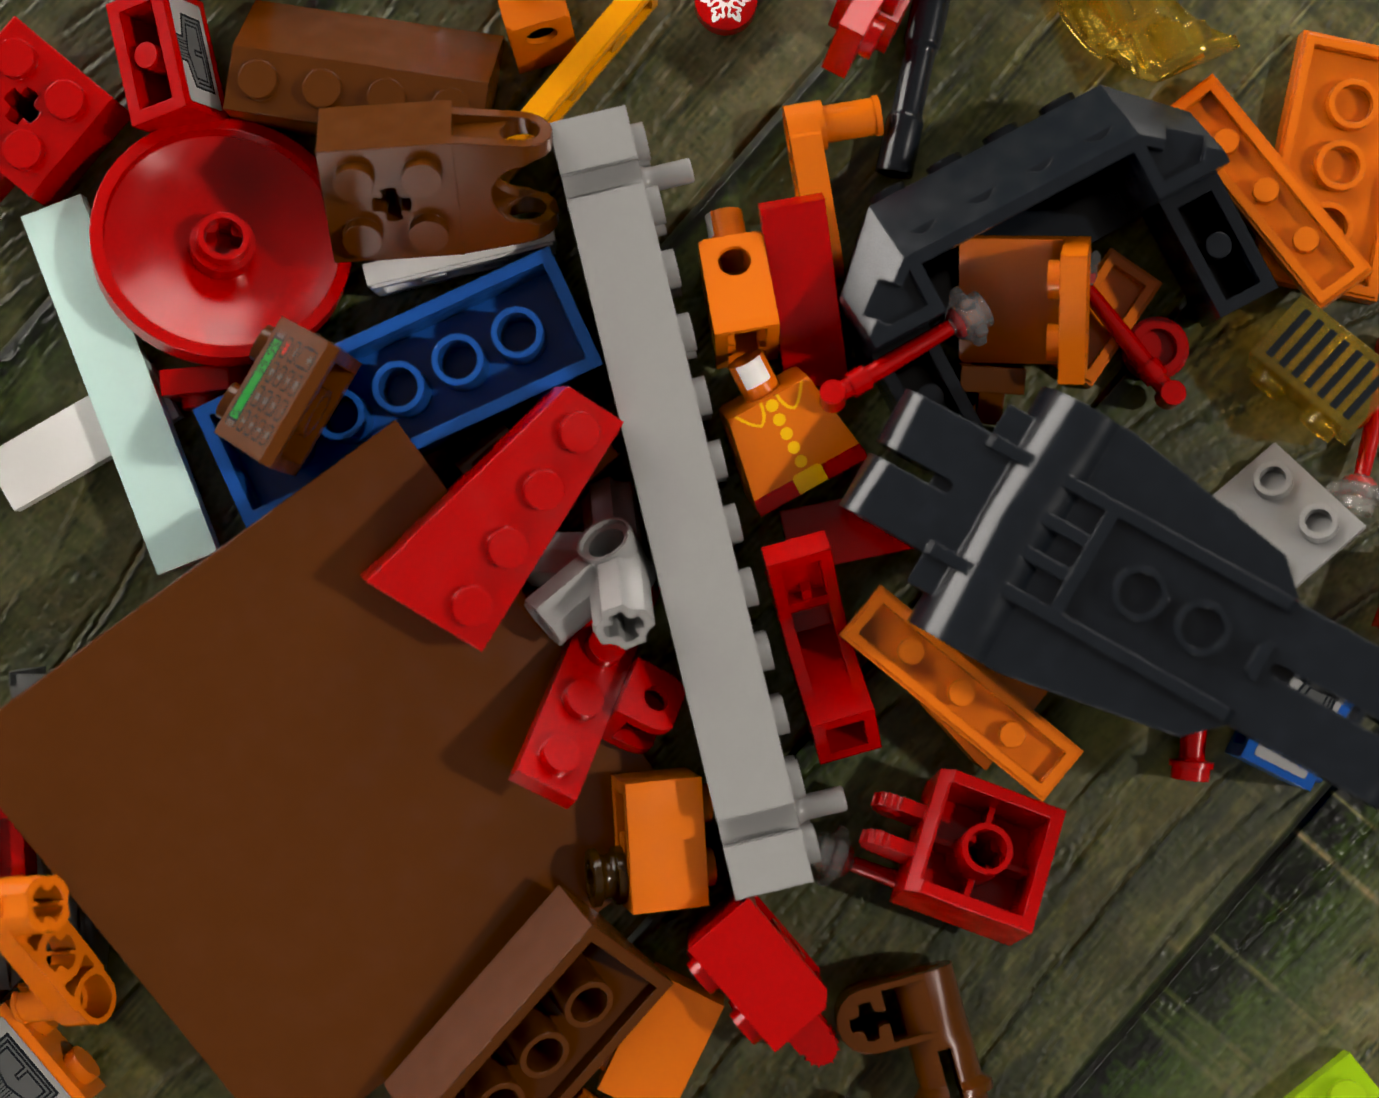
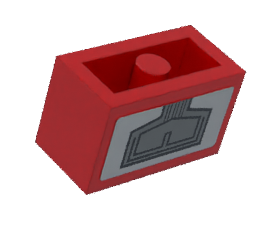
M115 0L106 4L132 127L152 133L157 129L222 121L225 118H229L223 109L224 95L203 2L199 0Z

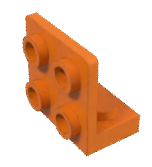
M977 235L960 244L959 308L967 316L971 324V330L968 329V332L965 333L959 331V359L967 363L1058 365V384L1085 385L1089 354L1091 236Z

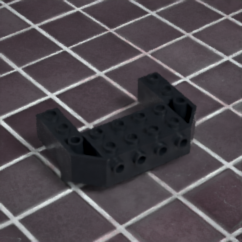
M1099 85L1076 98L1073 92L1067 93L1042 107L1038 111L1040 117L1021 127L1018 126L1017 122L1010 123L982 140L984 146L962 157L960 152L948 155L926 169L928 176L907 187L903 181L898 182L871 197L869 201L872 205L868 207L862 220L840 290L838 303L840 317L864 363L868 365L886 353L951 318L953 311H958L960 244L977 235L1091 236L1092 244L1141 217L1145 219L1202 328L1279 287L1217 173L1230 162L1224 149L1190 112ZM940 344L876 382L891 413L905 389H909L984 429Z

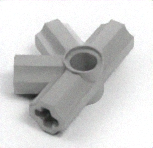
M608 476L590 483L589 493L582 500L584 532L557 531L527 579L531 586H538L540 588L525 599L524 606L548 637L559 646L590 620H592L595 635L603 645H618L625 650L646 642V635L649 629L655 625L651 588L656 581L657 573L646 553L642 513L637 490L631 481L621 482Z

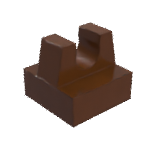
M959 360L954 362V372L964 391L971 392V404L982 424L997 425L1003 415L1005 394L1024 395L1026 369L1018 364L967 363Z

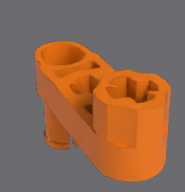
M878 95L823 106L821 100L782 106L783 126L795 197L822 192L825 198L835 280L844 278V263L825 150H828V143L873 135H876V137L883 136V115Z
M58 875L0 877V953L24 981L16 986L21 992L13 991L11 994V1013L19 1023L23 1024L57 1021L60 1025L68 1027L99 1025L105 1023L112 1016L116 1007L117 995L115 985L105 971V965L68 920L70 916L68 906L69 889ZM48 942L51 946V951H46ZM47 956H51L50 965L47 962Z

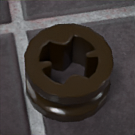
M611 846L609 852L604 855L599 854L596 848L587 849L585 851L584 869L586 889L591 906L593 908L602 907L606 899H613L616 905L626 904L628 899V874L622 848L620 846Z

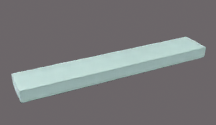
M78 194L21 216V219L156 573L163 576L202 561L220 548V544L163 396H161V390L141 338L130 330L116 315L99 287L90 253L89 228L92 210L87 198L82 194Z

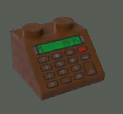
M281 316L275 328L267 325L255 340L249 354V359L254 361V364L242 385L237 382L233 383L221 398L215 416L221 420L214 433L270 469L296 477L362 363L340 347Z

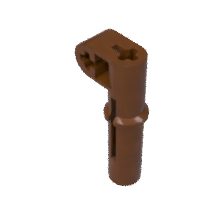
M952 961L929 962L857 981L845 987L838 995L834 1006L835 1024L843 1042L853 1051L868 1055L879 1054L905 1046L909 1047L919 1084V1089L914 1098H951L938 1051L945 1049L948 1050L960 1098H989L987 1092L993 1088L994 1084L992 1077L981 1071ZM894 988L904 1029L892 1032L885 1014L875 1018L876 1028L871 1031H864L860 1022L850 1023V1020L859 1016L858 1005L870 1002L874 1012L886 1011L881 991Z

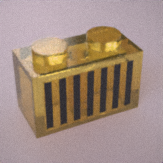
M1303 294L1249 353L1246 366L1254 371L1249 376L1251 381L1273 400L1280 401L1284 396L1304 412L1299 417L1300 421L1313 434L1325 442H1330L1333 438H1336L1346 446L1379 410V355Z

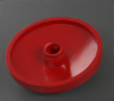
M225 118L222 121L163 128L142 137L118 157L107 171L94 198L90 216L89 235L92 265L99 287L113 311L130 330L150 345L171 356L198 364L223 367L254 364V361L249 359V354L255 340L267 325L275 328L281 316L316 333L336 309L344 293L352 262L334 263L315 156L288 136L266 126L245 120Z

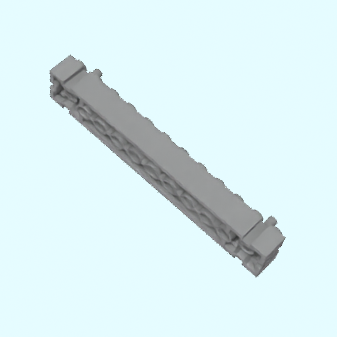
M625 105L551 122L550 125L553 130L552 143L618 416L624 422L621 428L735 899L737 901L814 882L810 864L822 862L814 826L810 820L844 812L848 809L842 786L806 794L798 761L795 759L794 754L783 756L779 740L780 735L791 732L782 695H779V692L768 694L763 674L764 671L775 669L767 633L764 630L753 632L748 608L759 605V599L751 567L738 569L732 545L740 544L744 541L735 503L722 505L717 483L727 481L728 472L720 440L707 442L702 423L712 419L711 414H713L704 375L692 378L687 361L697 358V344L689 312L676 314L672 299L682 296V283L673 248L661 251L658 241L659 236L667 235L665 225L667 222L660 191L693 183L695 178L689 158L651 166V155L643 122L630 124Z

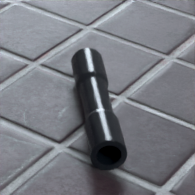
M912 0L904 35L905 50L892 110L886 118L875 171L883 176L903 180L912 179L924 126L922 117L935 56L941 47L951 0Z

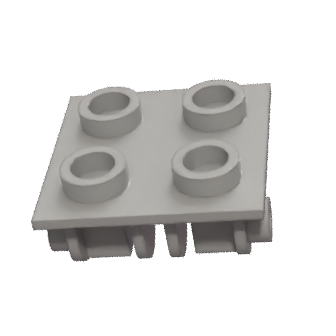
M1275 442L1212 495L1286 555L1295 588L1300 586L1366 529V525Z

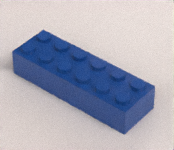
M548 246L334 344L354 357L362 365L296 477L270 469L214 433L221 420L215 416V413L223 395L192 410L247 528L394 420L398 422L424 457L496 424L499 420L502 421L535 406L554 387L569 386L574 388L607 372L554 255Z

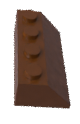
M255 0L232 46L223 109L233 119L254 122L278 132L317 137L319 108L452 100V106L457 108L495 109L505 38L504 36Z
M558 885L383 1084L392 1098H573L672 986L673 982L602 915L561 885Z

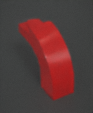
M825 530L762 547L761 551L766 567L765 574L776 617L820 765L881 748L875 709L855 649L838 635L847 625V620L840 596L832 551Z

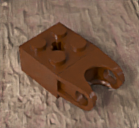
M452 100L319 108L315 154L334 263L462 255L527 243L550 234L558 226L560 219L556 199L548 193L527 186L512 185L500 178L505 172L524 167L546 156L551 151L553 130L550 123L543 117L530 112L457 108L452 106ZM520 134H529L535 136L531 139L525 140L506 139L508 137ZM528 212L542 213L541 216L533 219L513 217V215Z

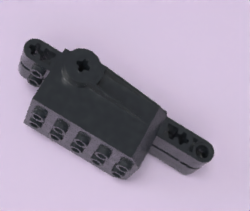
M1041 387L1027 413L1008 404L995 429L990 433L925 396L905 389L875 442L901 459L932 475V480L928 484L872 453H868L839 505L922 553L907 580L910 585L922 593L907 619L908 622L1002 676L1013 678L1163 731L1171 736L1183 737L1228 726L1379 811V735L1360 725L1364 717L1379 725V646L1301 604L1287 557L1283 552L1137 434L1065 393L1049 387ZM1292 678L1298 679L1350 708L1351 710L1347 717L1289 686Z

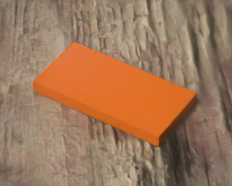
M1303 30L1297 38L1274 149L1373 268L1372 273L1339 297V299L1371 305L1377 302L1379 294V45ZM1256 237L1255 244L1277 285L1299 290Z

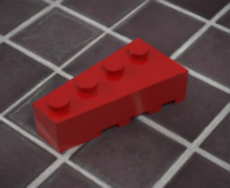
M554 387L494 445V448L453 484L449 488L450 490L423 517H419L401 535V538L378 560L376 559L360 577L365 582L483 652L624 422L571 387Z

